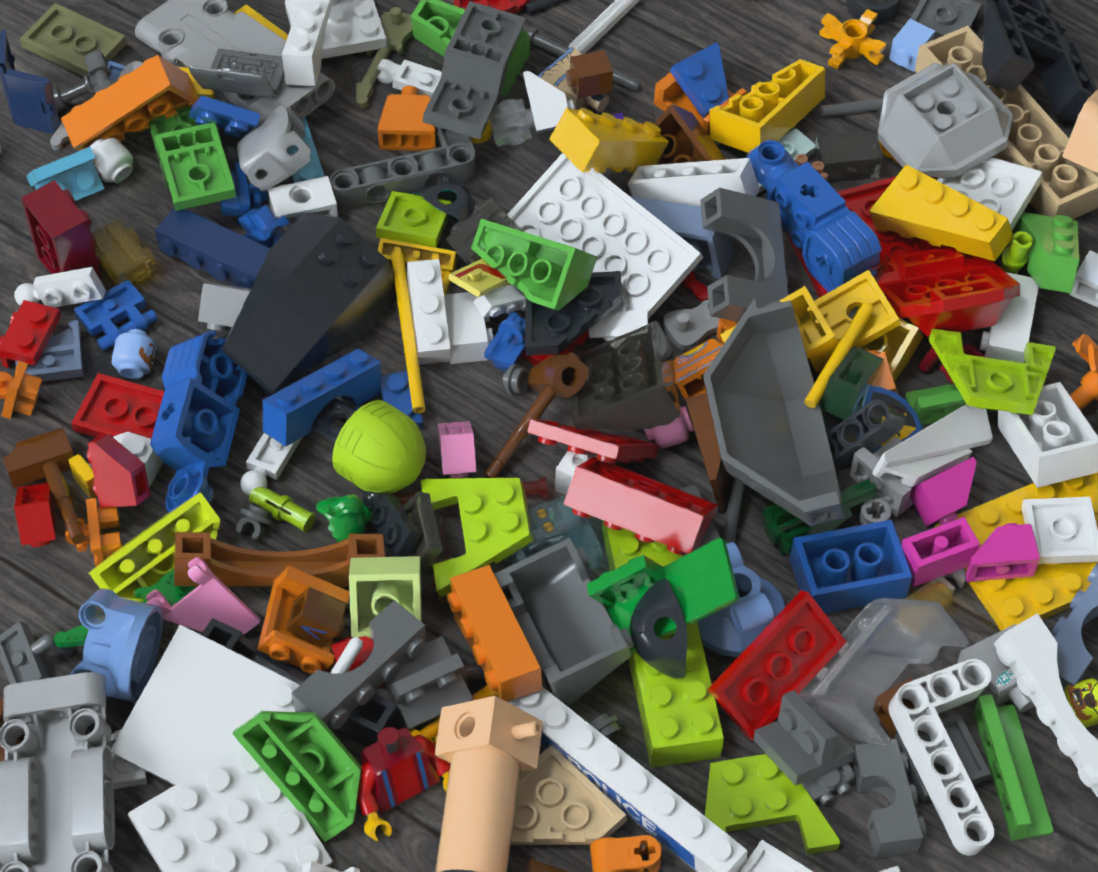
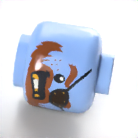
M132 329L129 332L120 334L115 340L112 365L118 370L119 375L128 379H140L153 369L156 343L145 331L139 329Z

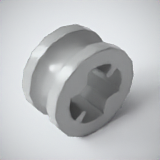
M872 498L863 503L859 521L861 525L889 520L891 508L886 501L880 498ZM870 511H877V515H880V518H872L873 514L870 515Z

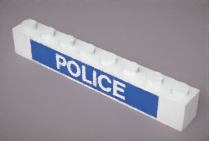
M544 687L538 692L508 702L543 721L540 745L545 749L552 746L560 752L626 815L696 872H739L747 861V850Z

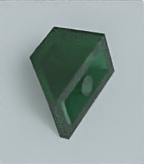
M854 345L829 377L820 408L844 420L854 414L861 406L867 387L872 385L884 359Z

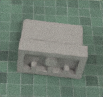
M898 437L891 439L873 454L865 447L855 452L849 474L857 483L870 479L871 483H874L877 488L875 489L877 493L875 498L886 501L891 508V513L896 517L914 504L910 498L913 487L901 484L900 476L886 473L878 478L872 472L883 453L902 442Z

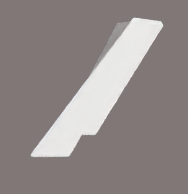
M967 404L883 453L872 474L878 478L886 473L901 477V484L914 487L968 460L972 453V450L969 448L989 444L993 439L986 409L967 406Z

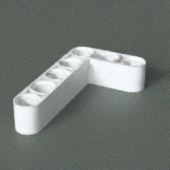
M978 659L966 660L904 684L891 699L888 707L891 719L954 847L963 855L968 856L976 855L991 842L994 837V827L938 713L976 699L991 681V671L986 663ZM964 675L972 676L976 680L977 685L967 682ZM936 686L943 689L946 697L937 695L933 687ZM905 698L912 701L915 709L905 707L901 699ZM917 731L926 732L930 736L931 742L922 740ZM933 763L942 764L947 771V775L937 772ZM950 795L960 798L963 808L953 805ZM966 828L975 830L979 835L980 841L977 842L970 839Z

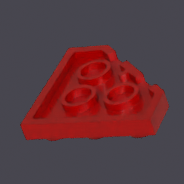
M530 419L527 431L539 436L538 442L557 446L558 442L568 445L567 450L582 455H586L587 452L597 454V460L616 464V461L630 463V460L642 463L644 458H656L659 447L657 444L621 434L604 433V435H601L602 431L580 426L561 425L558 427V422L545 419Z

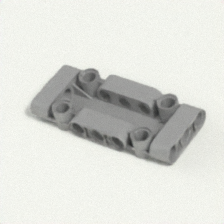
M168 0L143 17L135 28L137 39L153 50L159 51L162 58L177 67L189 68V66L211 68L219 48L282 57L286 44L283 38L244 12L234 14L228 10L225 0ZM319 72L315 86L286 85L284 78L276 98L216 90L214 92L215 99L231 105L234 104L237 107L259 113L258 123L280 105L284 108H291L302 120L332 96L335 83L332 79Z
M86 672L7 685L4 687L3 720L5 724L0 728V745L5 749V761H0V862L4 865L0 872H88L94 865L98 866L97 872H114L113 867L109 863V850L114 847L115 843L114 766L112 753L107 746L112 732L111 727L106 722L105 675ZM95 723L93 731L85 735L87 727ZM25 734L23 742L15 746L17 739Z

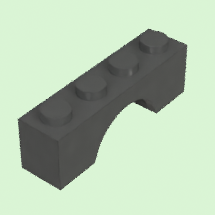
M394 600L369 622L371 639L374 644L369 658L358 668L345 673H328L317 669L291 693L295 711L315 712L330 730L340 728L357 706L366 704L383 682L391 681L408 659L417 657L423 651L427 643L425 625Z

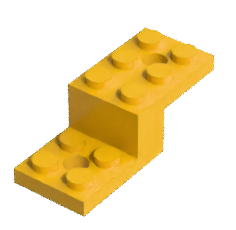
M869 270L815 301L805 286L780 300L781 302L790 300L793 305L807 359H809L816 373L825 367L853 319L848 317L849 312L855 307H861L863 302L872 304L874 311L847 355L901 325L900 319ZM736 326L720 334L724 343Z

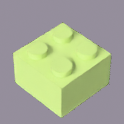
M420 556L351 558L349 569L351 637L367 636L371 638L369 622L394 600L422 622Z

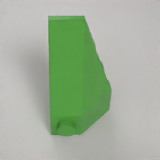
M484 219L480 220L471 247L492 268L497 269L503 274L511 285L516 286L522 291L529 301L557 311L588 287L597 260V256L580 249Z

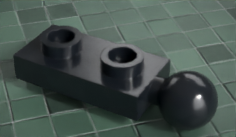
M364 491L363 503L365 507L373 511L370 522L378 534H383L384 543L393 557H409L421 535L415 523L395 495Z

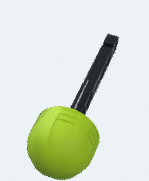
M225 334L220 337L227 339L229 334ZM249 374L246 382L269 397L286 388V386L288 387L301 380V378L294 379L272 394ZM335 398L324 406L313 423V430L335 443L332 456L335 471L364 491L381 494L395 493L412 484L424 466L426 446L417 424L405 413L385 401L376 400L369 402L356 411ZM336 419H348L344 426L340 428L331 427Z

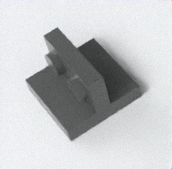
M443 636L426 643L425 648L417 657L408 659L391 681L384 682L393 702L397 704V710L409 731L440 717L442 707L473 700L461 675L464 665L458 653L453 656L451 655Z
M794 690L782 695L778 721L756 729L754 733V742L795 786L853 762L855 751Z

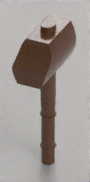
M569 352L568 355H552L532 367L527 384L537 391L539 396L518 426L514 428V432L500 452L493 458V462L484 473L487 478H497L504 467H507V463L529 434L527 431L530 419H540L554 397L569 398L583 387L589 373V368L580 361L581 359L576 354Z
M64 428L38 434L32 438L17 442L12 452L3 457L12 487L16 488L46 478L56 500V505L59 507L66 524L65 529L69 532L72 542L74 544L83 543L85 535L82 530V523L77 517L72 504L73 500L70 497L68 486L62 473L71 469L68 460L74 457Z

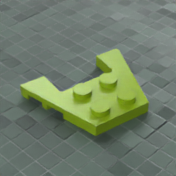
M932 329L929 337L930 344L967 406L1033 415L1056 350L1055 346L1027 342L1023 351L1025 363L964 354L960 332Z
M520 478L421 480L424 506L428 512L459 503L466 554L433 564L436 591L441 597L452 592L451 577L487 566L493 561L497 564L534 541L524 484Z
M767 754L710 763L705 817L725 833L797 821L807 855L839 849V838L802 783L795 786Z

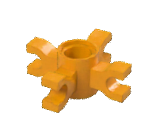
M867 9L860 20H847L843 24L829 13L821 19V24L825 26L820 30L819 35L838 41L830 49V54L833 56L828 60L829 66L838 70L846 58L855 59L861 55H864L871 63L877 66L884 59V55L881 52L886 48V43L867 37V35H870L875 30V25L872 24L877 18L875 12Z

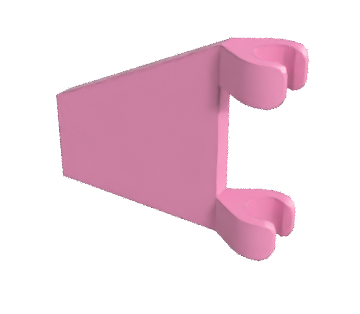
M195 557L188 563L190 569L187 572L188 576L200 585L171 607L163 594L158 590H153L146 596L147 604L157 605L161 608L164 620L201 632L204 631L212 618L242 631L243 635L260 623V618L212 573L200 557Z

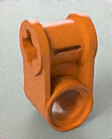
M649 835L624 838L606 837L594 840L590 844L592 872H659L661 846L655 838ZM642 854L647 855V861H642Z

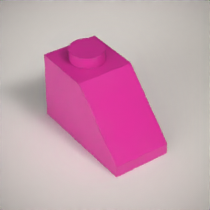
M974 457L912 488L910 498L926 527L937 521L940 525H943L958 518L956 511L967 505L977 464Z
M1008 523L1003 526H997L970 559L965 575L966 582L1034 576L1040 557L1031 524L1019 525L1017 523Z

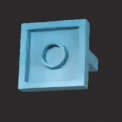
M91 147L34 169L26 176L30 186H35L36 190L55 180L62 190H69L75 201L104 189L92 162L95 156Z

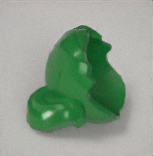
M356 495L332 497L316 503L317 511L329 520L328 530L331 531L332 536L336 538L337 542L348 539L349 534H365L366 524L370 522L372 511L365 507Z

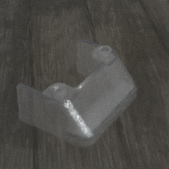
M879 598L869 603L842 634L843 638L847 641L845 645L798 695L820 717L850 739L888 746L892 740L879 725L880 719L875 711L872 710L876 697L890 688L909 663H930L937 657L938 651L943 645L966 647L970 642L939 602Z

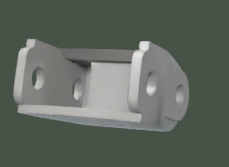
M281 105L263 118L237 145L241 170L248 176L250 183L262 191L277 185L311 161L310 147L302 139L306 136L303 132L305 125L291 108H284ZM296 145L298 151L295 154H289L288 149Z

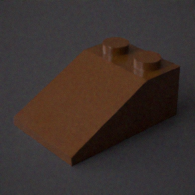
M706 392L686 398L685 400L716 504H718L719 513H723L727 509L733 476L727 473L721 459Z

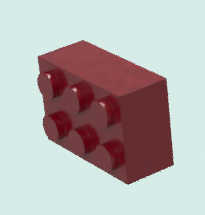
M54 180L21 197L37 258L48 272L56 274L93 267L98 278L101 280L99 266L102 263L94 249L97 246L96 239L89 228L92 226V221L83 208L80 210L77 208L69 190H62Z

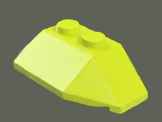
M199 492L112 553L91 570L89 575L100 589H109L120 597L141 602L143 599L135 598L134 591L138 588L150 587L156 584L166 573L174 569L175 532L210 533V537L216 540L220 518L202 493Z

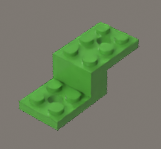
M191 106L176 109L178 114L168 119L163 115L149 121V128L166 188L170 190L175 211L236 197L235 186L215 122L202 125L195 124V119L188 118Z

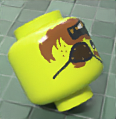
M1090 678L1077 682L1075 685H1067L1064 688V694L1076 717L1085 728L1098 725V681Z

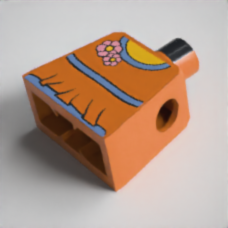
M709 339L700 345H694L686 353L674 359L675 382L685 399L707 392L703 375L723 346L717 340Z

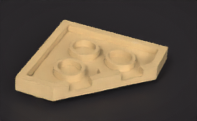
M549 746L539 755L537 769L519 773L510 845H590L594 840L610 837L627 821V817L619 807L560 752Z

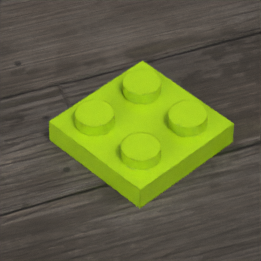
M392 191L377 224L376 238L436 248L449 214L438 210L422 196ZM438 199L443 204H451V201Z

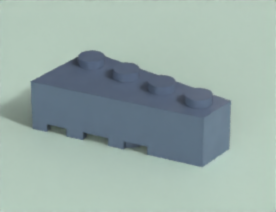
M630 196L701 253L703 258L692 271L697 272L699 268L711 271V277L721 279L724 277L735 254L731 235L703 229L701 207Z

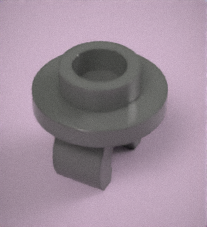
M250 504L248 510L241 508L240 513L246 515V517L239 520L236 531L244 534L247 526L253 524L255 530L251 538L260 540L265 532L263 523L271 525L272 520L267 518L268 511Z

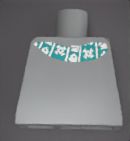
M1014 624L961 650L957 664L969 659H978L986 663L991 671V681L982 691L981 695L992 694L996 706L1011 699L1019 711L1023 713L1035 705L1029 696L1024 695L1020 691L1015 675L1009 666H1005L1000 661L994 643L1004 632L1016 626ZM964 675L970 684L977 685L976 680L972 676Z

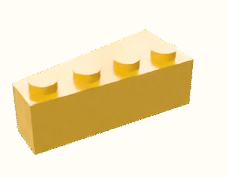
M799 59L774 73L771 81L758 82L751 86V92L741 96L737 94L729 99L728 105L722 108L718 105L710 109L711 139L747 153L764 141L774 140L778 142L825 98V67Z
M566 108L550 137V140L582 173H589L591 168H594L593 170L597 173H604L607 167L615 173H621L623 169L632 173L636 171L638 166L656 165L669 143L660 134L661 129L653 123L645 122L641 124L628 117H624L623 120L617 119L608 113H602V115L594 114L585 108H580V110Z
M907 164L869 211L876 230L897 232L900 236L909 239L913 237L929 241V244L939 247L941 245L954 247L958 252L992 261L998 258L1013 238L1007 217Z

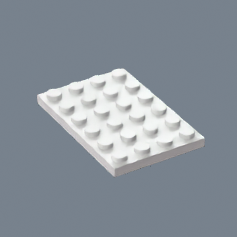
M562 153L499 224L597 256L593 272L621 271L622 303L610 313L647 308V319H649L702 260L703 256L601 173H597L593 170L594 168H591L589 173H582ZM635 334L602 338L620 352Z

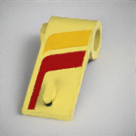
M483 259L450 273L448 278L478 298L499 287L511 285L503 274L497 269L492 268Z

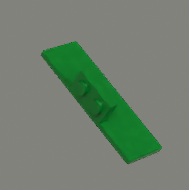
M718 538L665 566H661L645 555L634 557L627 564L613 571L605 572L598 579L586 584L589 597L603 604L613 624L617 625L619 630L626 628L629 635L630 619L636 604L652 585L662 579L668 580L683 612L686 627L739 600L727 544L722 538ZM661 617L654 624V633L660 639L676 632V624L669 617ZM634 647L629 649L630 654L636 652Z

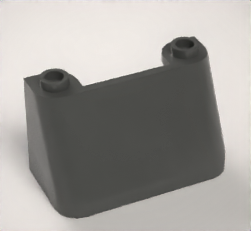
M570 537L494 574L541 668V674L552 695L566 706L573 704L631 657L629 649L634 647L626 628L619 630L617 625L613 624L603 604L589 597L586 584L591 581L585 568L590 566V562L583 548L576 549Z

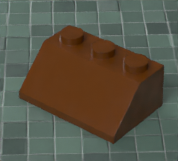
M671 104L655 121L654 125L661 129L660 134L669 142L656 165L727 160L692 112Z

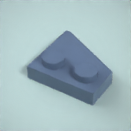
M73 320L68 323L69 329L55 336L52 334L36 366L28 364L26 373L42 378V382L83 377L79 321Z

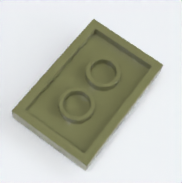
M56 3L20 38L22 48L81 76L89 74L84 58L87 54L100 50L108 62L127 44L125 35Z

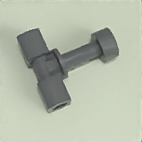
M100 50L93 51L84 57L89 74L83 76L85 82L62 92L58 87L52 89L58 113L68 109L67 102L91 93L94 97L98 91L106 89L113 84L111 80H108L111 72L107 60Z

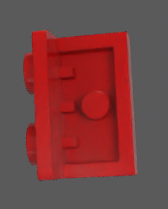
M23 300L19 310L12 314L10 326L6 334L0 337V359L3 367L10 368L14 360L36 366L61 318L58 308Z

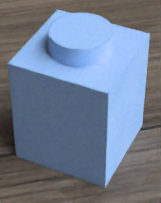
M909 19L893 39L889 60L915 72L919 46L932 41L935 30Z

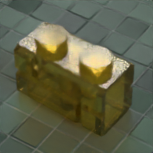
M115 220L105 225L104 229L99 228L92 232L97 242V246L94 249L101 260V266L116 286L129 280L136 288L138 284L142 285L153 279L155 276L153 264H155L154 256L148 247L141 248L139 238L132 227L126 229L120 220Z

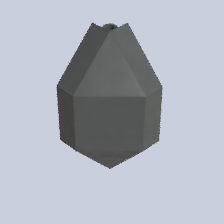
M754 298L703 375L721 459L727 473L810 526L844 518L837 473L820 404L818 403L814 409L804 404V400L813 387L814 381L793 305L790 300L785 302L776 301L768 304L766 307L758 308Z

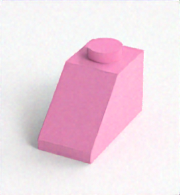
M470 421L437 424L443 475L449 474L450 478L453 479L469 477L470 472H476L474 434Z

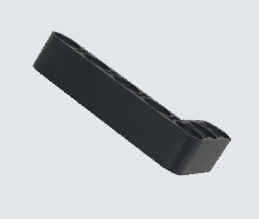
M809 363V367H810V370H811L812 378H813V381H814V383H815L816 380H817V377H816V375H815V373H814V371H813V369H812V367H811V365H810V363ZM825 393L819 401L831 453L835 449L833 461L837 471L849 468L852 465L854 453L859 449L865 447L869 452L873 451L897 434L905 424L904 411L900 407L882 400L869 402L841 423L838 421ZM886 412V418H885V420L882 422V417H883L884 413ZM860 431V437L856 440L857 434Z

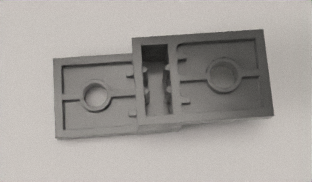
M469 1L446 48L441 79L424 111L422 122L437 128L461 133L467 137L481 139L504 88L509 59L523 31L525 17Z

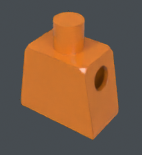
M414 86L403 87L401 95L391 94L387 96L378 125L379 150L425 151L436 148L435 126L422 122L424 111L430 101L429 96L419 95V90Z

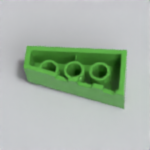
M420 0L411 15L414 38L444 57L446 48L465 9L440 0ZM522 31L509 59L504 88L501 93L503 97H506L530 56L528 32Z

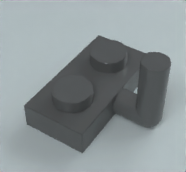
M19 621L0 635V659L10 684L47 679L49 676L40 655L51 649L65 656H71L75 651V646L63 648L56 646L54 635L45 634L37 641H34L28 624Z

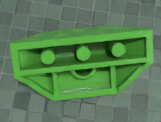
M260 711L232 732L233 736L298 811L303 812L309 824L324 842L353 824L362 767L315 712Z

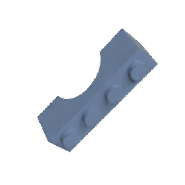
M1098 563L1088 576L1087 581L1091 584L1085 592L1079 590L1069 606L1073 609L1069 617L1066 619L1061 616L1051 633L1055 636V640L1058 643L1057 664L1063 691L1067 685H1075L1077 682L1082 681L1093 659L1084 646L1081 630L1090 620L1098 617Z

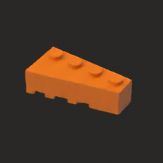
M157 55L145 60L140 67L131 73L122 75L117 82L106 89L98 91L93 98L82 105L72 108L70 113L62 117L61 120L73 148L81 151L90 147L98 139L115 138L122 141L125 139V133L141 132L150 127L149 121L163 115L168 119L178 114L176 108L187 103L192 106L199 97L189 74Z
M490 565L451 577L452 592L447 594L450 608L454 613L459 629L473 652L476 663L484 671L485 680L490 692L495 691L500 699L509 702L542 690L541 668Z

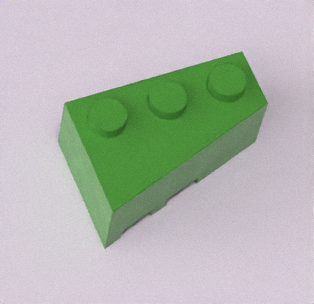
M1023 212L1014 226L1012 234L1023 231L1030 234L1033 239L1031 241L1033 242L1032 246L1027 252L1028 273L1041 289L1072 293L1079 263L1077 221L1065 215L1051 217Z

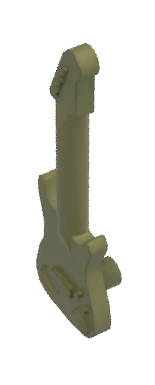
M393 7L390 11L384 12L380 16L386 36L387 48L366 51L368 57L374 52H378L362 82L356 84V101L361 109L369 106V99L373 93L372 86L380 73V70L377 69L380 61L387 59L391 50H396L398 55L403 54L405 42L413 36L411 14L402 13L399 7Z

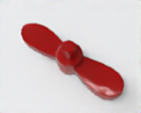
M691 271L682 281L683 286L691 289L698 300H708V288L697 281L695 274Z

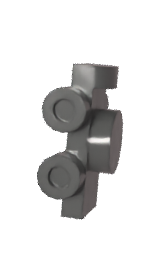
M846 764L802 783V785L814 802L819 800L823 806H827L835 799L832 795L833 791L836 790L841 797L852 791L849 783L854 781L855 774L850 765Z

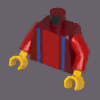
M387 727L379 732L378 742L362 751V769L357 802L362 815H366L368 818L364 825V832L368 837L378 841L375 830L379 825H381V830L385 835L390 836L392 833L390 824L379 818L377 811L382 814L440 782L439 776L441 775L444 778L443 788L447 792L451 763L435 756V741L422 735L413 737L407 728L397 730Z

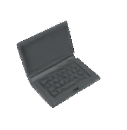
M218 49L211 68L189 66L191 75L202 89L276 98L285 78L281 56L228 49Z

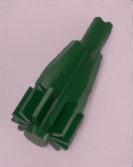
M866 479L844 490H840L845 517L812 526L776 503L764 508L765 512L762 513L766 520L763 523L766 536L770 542L774 543L775 548L779 547L781 554H788L791 552L793 538L833 531L852 516L850 508L877 497L876 485L871 483L870 479Z

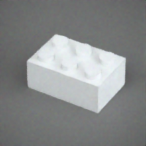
M1061 382L1042 387L1033 415L998 410V428L1037 488L1098 473V436Z

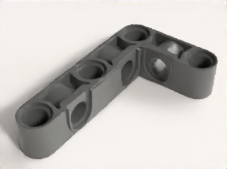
M435 127L436 145L440 146L439 148L335 171L330 177V184L337 208L348 210L388 201L392 191L414 194L423 188L442 182L465 184L472 181L476 175L475 150L471 138L461 133Z

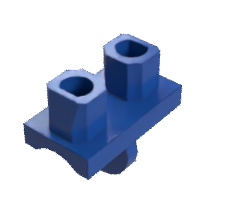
M235 163L234 172L230 173L235 186L236 197L220 201L221 215L237 216L238 221L241 216L247 213L246 211L250 208V204H252L253 208H259L261 203L267 200L268 190L262 191L251 184L250 181L247 185L246 174L241 170L240 164Z
M264 205L259 209H251L238 219L246 231V234L243 235L244 237L259 242V244L271 248L284 235L276 228L286 226L289 223L285 215L275 217L268 205Z
M511 312L507 319L501 322L498 328L499 331L484 351V358L493 361L494 367L504 372L512 364H517L525 352V319L514 312Z

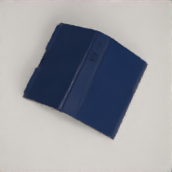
M4 29L0 33V77L11 118L14 124L54 134L60 126V120L50 79L16 71L14 65L15 56L11 53L7 33Z

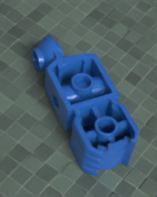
M774 140L762 142L747 154L746 158L751 160L757 182L762 184L767 190L766 199L779 202L781 228L791 237L794 245L803 250V260L809 273L828 293L867 270L870 271L872 276L877 274L876 269L871 270L878 265L880 260L879 252L882 251L877 235L855 212L850 211L845 206L846 201L808 161L799 166L784 146Z
M215 330L208 331L172 346L163 371L162 380L165 391L150 446L164 464L176 470L166 495L165 504L169 512L199 492L202 493L210 504L213 497V489L208 483V472L226 466L240 411L235 405L236 401L243 396L248 373L221 351L226 339L222 337L213 339L212 337L217 336Z

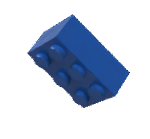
M892 520L793 538L789 560L799 590L809 592L824 613L907 598L912 574Z

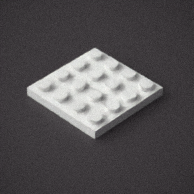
M240 746L128 813L129 819L161 872H302L303 865L310 861L324 866H329L333 862L303 812L298 811L243 746Z

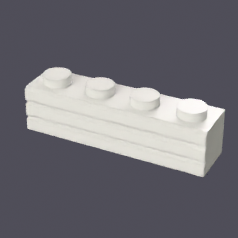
M507 285L499 287L479 298L477 297L473 304L477 307L482 318L489 316L497 317L502 313L510 314L520 309L525 311L526 297L516 286Z

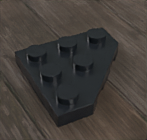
M621 271L592 272L588 287L559 311L533 303L526 298V356L559 354L622 303Z

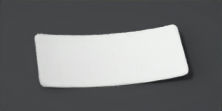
M647 308L609 313L589 329V337H615L647 332Z

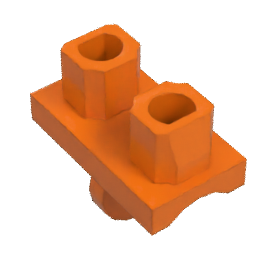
M18 361L14 378L10 374L0 371V399H5L2 417L11 419L14 411L28 416L32 415L42 378L26 373L28 363Z
M96 498L86 499L88 525L84 523V519L78 518L82 523L85 541L81 544H74L68 531L65 532L66 541L71 545H75L79 552L86 551L87 544L90 543L96 567L105 560V557H109L122 547L120 532L102 533V529L119 527L120 521L117 507L100 508Z

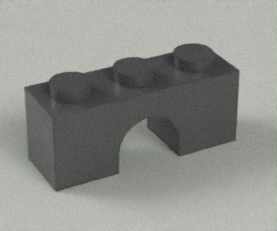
M897 739L854 745L853 750L855 754L851 766L855 774L858 793L878 792L883 794L890 802V806L886 808L871 810L867 823L875 859L918 853L922 839L926 838V826L923 817H918L916 813L917 793L914 784H909L906 773H908L906 753L904 751L900 752Z

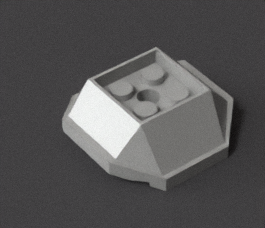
M933 63L885 91L878 127V140L903 168L907 164L930 177H958L1007 148L1013 113L977 75L965 72L955 63L948 65Z

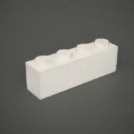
M750 158L638 166L628 182L633 197L701 207L700 199L719 187L755 197L760 190Z

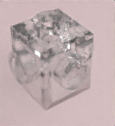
M508 99L495 106L490 116L497 147L506 144L517 145L532 138L530 127L535 126L531 108L525 110L523 99Z

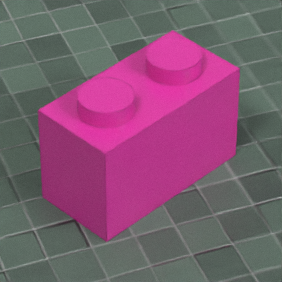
M965 517L902 540L901 547L912 574V586H918L969 566L970 559L979 549L980 543Z

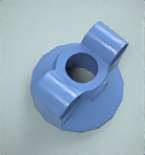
M734 542L727 543V549L739 600L697 621L702 644L706 648L720 655L739 657L785 608L780 592L769 581L760 578L753 570L744 566L739 549Z
M100 589L80 607L79 619L81 624L88 629V634L83 650V660L73 669L70 675L86 673V670L103 674L106 678V696L135 703L151 678L162 637V610L157 605L123 598L109 589ZM95 605L100 606L104 610L105 614L99 613L96 610Z

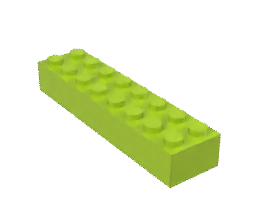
M602 520L601 529L610 571L627 564L630 559L645 555L661 566H665L682 557V555L668 551L666 549L667 545L657 541L648 543L637 539L635 532L624 528L622 531L608 528L603 524L604 520ZM697 622L686 627L687 654L686 676L684 678H672L648 665L637 652L631 654V657L628 659L651 768L721 758L724 737L715 698L707 690L712 684ZM675 633L663 638L662 640H668L675 635Z

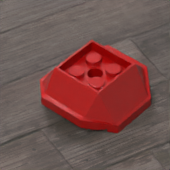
M950 246L893 256L888 264V269L877 282L899 318H908L928 337H930L932 329L964 332L995 326L1013 298L1020 296V283L994 262L973 255H964L962 252H958L956 248Z

